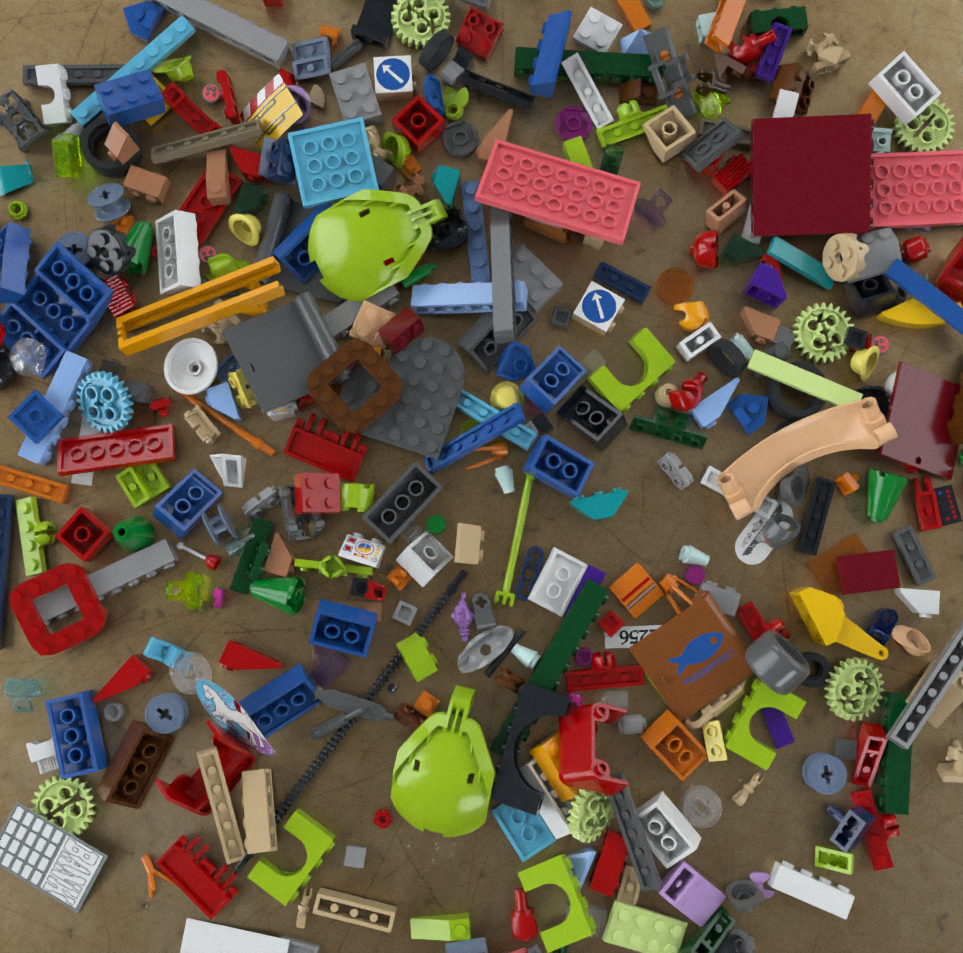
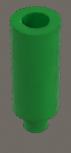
M434 262L428 265L423 263L414 268L408 278L401 281L404 288L407 289L432 275L431 271L437 269Z

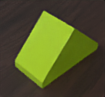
M815 847L814 866L853 875L854 854L852 852L845 853L839 847Z

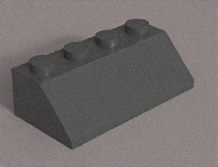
M528 305L526 311H516L517 342L538 320ZM485 312L457 342L464 353L486 373H489L495 367L505 346L508 347L510 343L496 344L493 332V312Z
M414 461L366 511L362 518L390 544L443 487L419 463Z

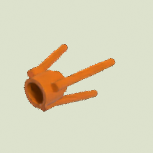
M496 439L488 442L491 446L479 447L475 451L491 450V454L495 455V457L466 466L465 470L493 461L503 460V456H508L507 442Z
M668 573L659 585L676 612L680 614L682 611L669 592H677L685 601L693 605V601L678 586L681 584L695 593L698 592V589L679 579L675 574L672 576Z

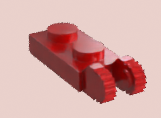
M218 70L216 79L222 87L220 95L226 106L224 108L225 117L233 125L240 124L241 121L231 78L225 70Z
M923 477V486L926 492H921L919 480L912 478V491L914 492L913 496L921 531L942 528L936 494L930 477Z

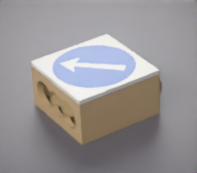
M411 55L373 57L377 102L413 100V93L417 92V85L412 75H416L415 63L411 62Z
M591 281L576 307L572 319L605 336L607 332L611 333L616 323L613 320L616 315L620 317L625 308L622 306L625 299Z

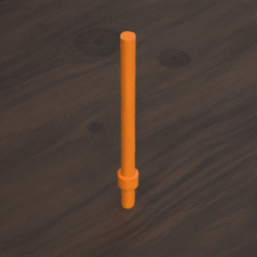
M179 393L181 397L196 406L198 404L202 411L250 442L257 450H262L271 457L276 454V450L265 444L263 439L260 437L256 438L195 396Z

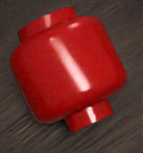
M921 236L904 241L903 249H900L903 259H908L910 263L926 259L928 253L931 252L927 239H923Z

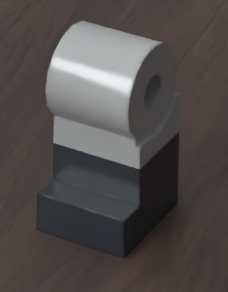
M460 47L455 57L443 69L440 78L454 87L462 79L465 72L474 66V56Z
M543 412L524 425L537 434L543 430L547 434L554 430L553 425Z

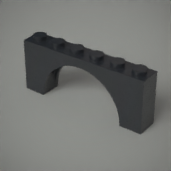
M525 682L518 691L520 700L518 704H515L512 716L515 717L513 723H510L506 734L509 737L507 743H504L501 749L503 757L502 761L498 762L495 774L498 775L496 781H493L490 800L536 816L540 813L545 793L534 788L521 772L517 757L519 740L526 727L539 717L547 715L568 716L573 696L531 682Z

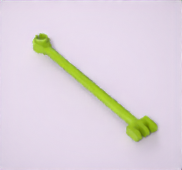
M524 472L526 480L502 591H496L494 604H498L499 597H503L501 605L505 606L508 598L510 599L509 607H513L515 594L510 593L534 480V477Z

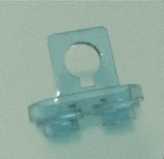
M9 678L3 684L2 690L4 695L9 697L14 712L32 713L33 707L30 698L40 695L43 691V686L36 679ZM18 700H21L27 707H19L16 703Z

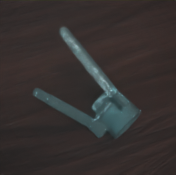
M253 521L237 533L238 538L231 537L228 542L224 543L230 557L235 555L240 557L244 548L243 543L255 536L252 533L243 539L239 538L251 528Z

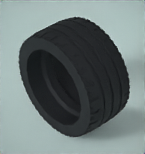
M104 116L91 122L84 130L81 137L83 155L98 173L109 178L125 177L131 165L138 167L143 155L141 140L131 125L121 126L140 150L124 164L119 160L114 162L100 161L96 156L98 143L109 134L111 129Z
M800 361L789 363L825 378L824 374L810 363ZM770 378L767 384L766 397H769L768 404L772 411L783 419L801 420L816 414L825 404L824 400L813 396V401L807 408L801 410L794 409L788 406L781 398L779 392L781 382Z

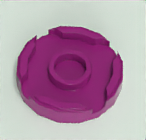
M568 106L557 115L555 122L556 133L564 141L578 136L585 140L591 132L592 119L582 107Z

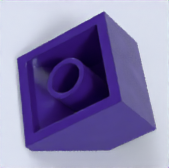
M760 263L755 268L742 292L775 309L787 298L778 271L767 263Z

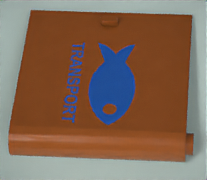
M708 590L696 592L692 600L693 605L629 647L633 656L680 722L754 673L745 660L747 646Z

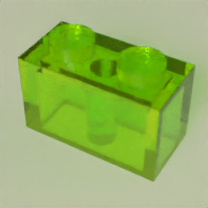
M59 133L52 139L56 177L75 179L82 172L79 135Z

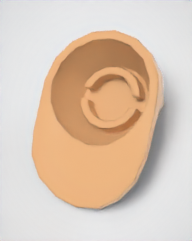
M897 625L892 629L891 635L893 639L900 643L909 654L923 656L931 650L929 641L918 630L904 625Z

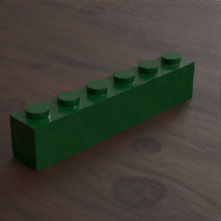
M884 691V696H882L883 699L881 700L884 709L880 724L883 726L886 735L907 705L905 701L910 695L909 693ZM889 739L887 740L879 763L880 775L877 777L879 795L876 797L878 810L884 813L909 815L912 744L909 749H902Z

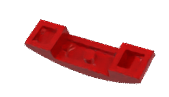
M173 82L161 93L164 101L199 135L222 129L220 125L211 120Z

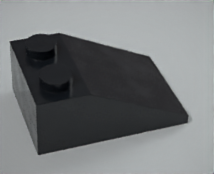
M884 274L849 284L847 281L842 282L848 303L857 318L893 308L897 292Z
M583 385L557 411L559 416L601 452L628 425L623 413Z

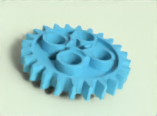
M96 371L86 375V378L81 380L82 384L78 385L81 391L76 392L80 396V399L76 401L81 403L78 409L84 411L81 416H86V423L92 422L91 427H97L99 432L104 430V433H113L123 429L125 425L129 424L128 420L132 419L129 414L134 412V410L129 408L134 404L129 401L132 395L126 393L129 388H123L124 381L118 382V376L112 377V372Z

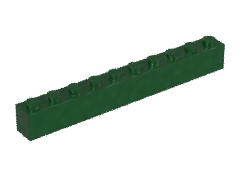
M588 578L586 579L527 682L556 690L561 681L558 679L560 674H565L570 666L568 661L571 655L575 657L580 648L578 643L581 638L585 639L590 631L588 626L591 621L594 623L600 613L597 610L600 605L604 606L609 598V595H607L609 590ZM518 697L515 704L519 703L520 697ZM514 706L489 748L490 751L500 757H503L501 749L503 744L507 743L509 737L506 734L510 723H513L515 717L512 716ZM539 718L534 720L532 723L535 725L538 722ZM532 723L526 727L520 737L517 756L521 751L519 746L522 740L526 742L531 733L529 728Z

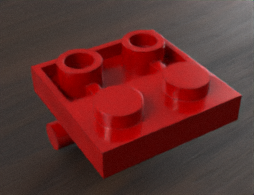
M470 6L455 42L489 59L498 37L502 36L504 32V23Z

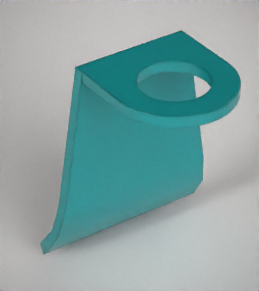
M25 159L26 164L0 166L1 196L35 183L28 159Z

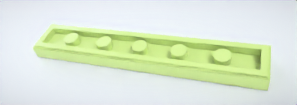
M756 349L753 351L746 367L836 406L861 400L863 396L859 392Z

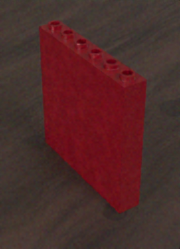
M872 113L755 118L751 121V237L834 235L840 233L862 234L870 232V229L873 228V217H870V211L873 209L874 204L873 198H871V190L874 187V180L871 178V170L874 168V159L871 158V151L874 149V139H871V131L874 130Z

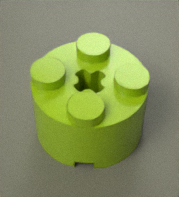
M340 482V511H349L353 507L357 508L359 512H366L374 504L375 484Z

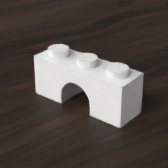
M59 64L35 66L38 86L52 88L55 93V98L50 104L41 105L44 124L48 126L72 124L74 117L70 113L72 111L69 105L71 94L66 86V80H68L66 69Z

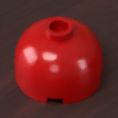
M717 230L698 234L694 244H690V256H694L698 266L718 268L719 237Z

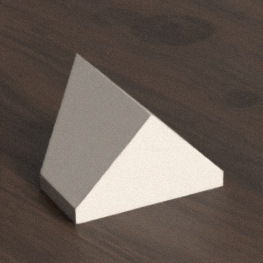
M230 454L209 455L223 480V486L243 488L246 458Z

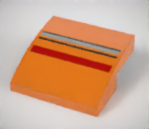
M639 563L633 565L608 587L634 619L664 595L662 590Z

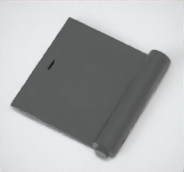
M283 191L276 193L272 201L255 263L273 256L280 264L281 272L258 281L259 284L267 285L278 281L279 286L282 285L284 287V291L297 294L310 291L314 298L342 304L343 298L329 291L319 281L324 278L319 269L303 284L272 253L317 208L310 207L304 209L302 203L295 202L290 198V194Z
M310 291L298 295L291 303L222 330L263 414L309 395L307 380L311 372L339 349ZM350 368L340 374L329 386L337 382L341 384L350 379L349 376L352 374Z

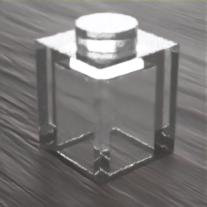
M602 689V694H599V703L629 710L628 690Z

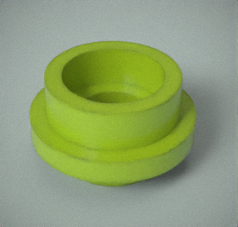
M13 201L9 204L8 213L13 219L20 220L27 215L28 208L23 202ZM21 208V211L16 213L17 209Z

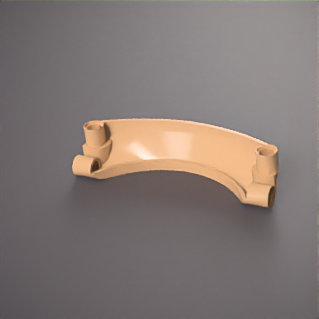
M867 397L810 415L775 432L732 463L717 477V483L734 517L738 521L757 511L770 490L799 465L834 452L852 449H876L898 438V434L890 422H886L874 397Z

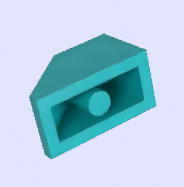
M438 165L437 171H433L431 182H434V189L446 209L451 210L460 180V170Z

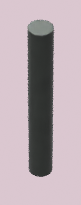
M519 628L507 648L484 671L487 677L490 678L516 643L526 633L523 629Z

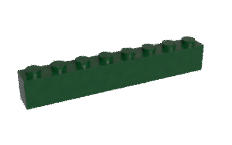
M516 47L514 76L525 79L530 77V74L534 75L533 61L535 57L539 56L540 52L537 51V48ZM564 49L561 62L578 52L594 83L606 81L612 84H619L641 78V84L656 85L651 70H648V66L652 64L649 54ZM562 64L560 65L557 77L558 81L569 79ZM659 66L658 69L663 79V71L661 66Z

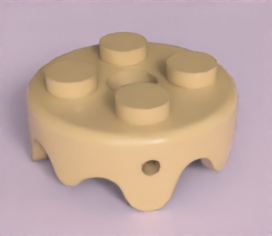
M836 234L827 241L824 247L823 267L828 276L837 282L858 280L860 278L858 273L866 267L864 256L869 252V247L867 244L860 243L856 239L857 234Z

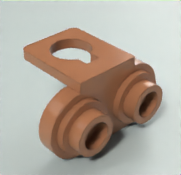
M413 172L408 175V180L405 183H400L393 187V192L406 193L413 197L415 193L422 195L423 201L421 205L430 202L422 188L425 182L422 174Z

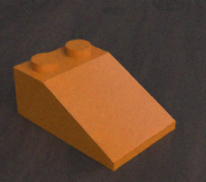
M668 709L639 736L682 782L708 758L706 749Z

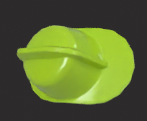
M192 56L163 61L153 69V72H164L173 82L182 83L193 79V70L189 60Z
M390 131L384 134L382 149H388L393 152V156L386 159L396 168H402L405 157L412 151L408 139L403 135Z
M220 253L208 258L209 269L206 275L211 281L250 264L243 260H235L227 253Z

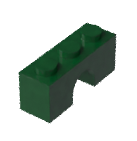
M795 5L783 9L776 7L771 10L757 9L750 12L746 20L749 38V35L752 33L760 36L770 31L774 22L792 28L789 38L804 36L808 29L806 6L799 7Z

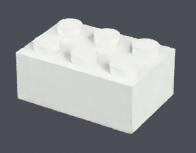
M905 51L899 54L868 83L904 125L916 118L942 94Z
M663 791L637 808L649 847L666 869L697 850L701 841L700 835Z

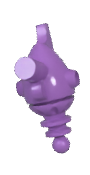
M462 592L461 601L455 607V612L451 615L456 625L460 627L459 631H461L460 635H463V642L468 641L467 635L470 634L468 626L472 624L475 614L467 604L466 592Z

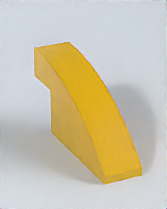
M915 298L884 311L876 317L877 321L903 328L923 329L947 324ZM961 302L956 303L963 308Z

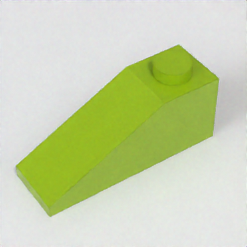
M469 912L410 917L411 939L440 941L471 939Z

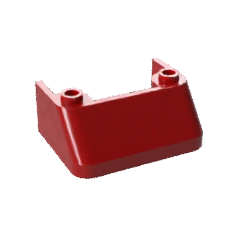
M963 237L948 255L934 286L956 303L961 302L962 306Z
M593 703L570 707L568 716H559L558 775L564 785L614 796L629 785L628 781L610 777L608 764L601 759L595 758V722L612 725L627 713V709L603 703Z
M207 720L205 723L214 734L211 741L217 747L228 791L230 792L240 781L242 772L248 771L254 765L256 757L251 750L227 729ZM200 768L192 777L183 774L176 777L171 784L158 778L155 779L156 785L168 802L200 816H207L212 813Z

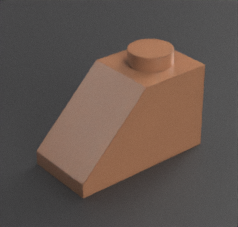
M115 121L112 124L105 146L109 149L107 154L114 161L119 160L124 164L140 149L129 134Z
M745 306L741 310L740 315L750 337L755 339V342L760 345H769L774 340L781 320Z
M275 533L264 571L289 577L290 574L293 575L296 568L294 566L295 558L283 535Z

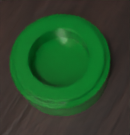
M432 515L428 518L426 526L432 534H440L444 531L446 523L442 516Z

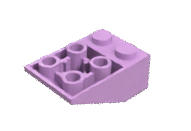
M681 859L670 868L661 880L663 884L661 889H656L669 903L701 928L727 897L684 859Z

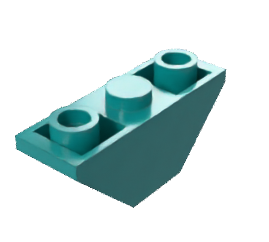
M622 487L611 489V493L604 494L603 491L594 492L592 497L587 498L584 495L574 497V500H571L569 503L572 508L592 521L610 518L614 516L628 495V490H622Z

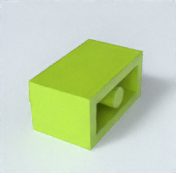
M414 633L396 644L409 671L417 682L438 671L435 666L437 660L433 653L429 654L426 649L429 645L424 636L420 637L417 633Z

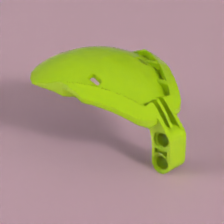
M362 189L316 216L309 232L308 253L310 263L316 261L324 277L319 281L329 291L340 298L362 302L408 278L432 239L431 225L448 218V215L440 199H435L421 205L410 194ZM368 209L370 210V213L364 217L360 216V214L364 211L366 212ZM390 258L394 259V263L385 266L384 261Z
M456 685L451 696L448 711L436 712L430 715L398 749L392 778L391 800L399 814L413 827L422 832L426 829L442 833L443 837H457L475 831L486 822L495 770L480 725L472 718H468L475 697V689ZM417 760L420 761V767L418 771L415 770ZM470 773L474 774L473 783L467 782Z

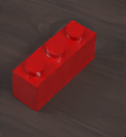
M607 827L587 883L589 889L612 897L613 892L616 893L619 888L620 881L618 878L620 873H623L626 868L625 858L629 854L621 832Z

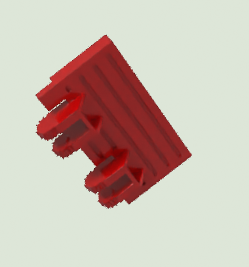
M312 413L305 429H303L306 420L298 417L283 453L326 472L339 473L341 478L355 482L368 446L360 444L358 448L362 435L360 433L356 434L352 447L346 445L350 434L344 432L339 444L338 441L341 435L327 429L324 430L327 423L326 418L323 417L320 420L318 429L314 432L311 429L316 420V414Z
M182 835L155 864L212 920L238 893L239 890L234 885L228 891L225 889L238 874L236 872L232 873L225 882L220 876L228 870L229 865L226 863L212 876L211 874L217 868L206 857L200 862L198 861L210 848V845L208 843L204 845L197 854L192 848L200 842L202 837L198 835L185 848L184 845L189 840Z

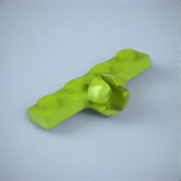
M636 100L629 101L628 104L626 102L621 104L616 110L619 121L596 130L601 148L603 149L646 133L643 124L668 109L667 105L665 104L642 112Z
M36 497L15 500L26 576L42 574L47 571L44 546L55 542L57 538L54 536L56 534L50 535L49 532L55 531L57 528L50 521L40 522Z
M328 555L322 561L295 558L294 566L299 567V571L311 572V568L319 569L318 573H322L328 578L349 576V573H356L358 578L368 579L369 575L374 574L373 567L344 564L343 560L336 555Z

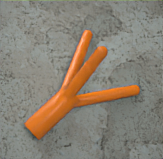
M148 854L141 857L148 873L150 898L153 897V891L156 890L154 874L177 886L167 875L154 868Z

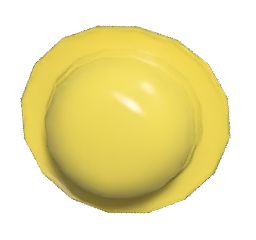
M234 214L230 216L228 223L232 233L243 243L256 246L261 232L260 221L250 214Z
M872 346L862 351L857 350L851 358V369L861 376L862 382L869 378L880 355L878 346Z
M510 381L500 382L491 392V406L501 412L518 402L523 408L525 399L524 394L518 389L520 386Z

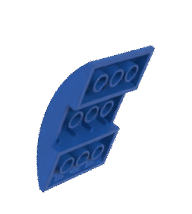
M59 241L55 242L34 269L36 274L26 285L27 291L25 296L21 297L16 303H8L0 313V322L5 329L3 343L42 379L48 377L59 367L66 350L74 353L81 346L102 318L114 293L112 289Z

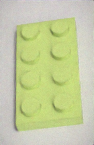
M614 900L602 940L642 953H678L688 923L679 918Z

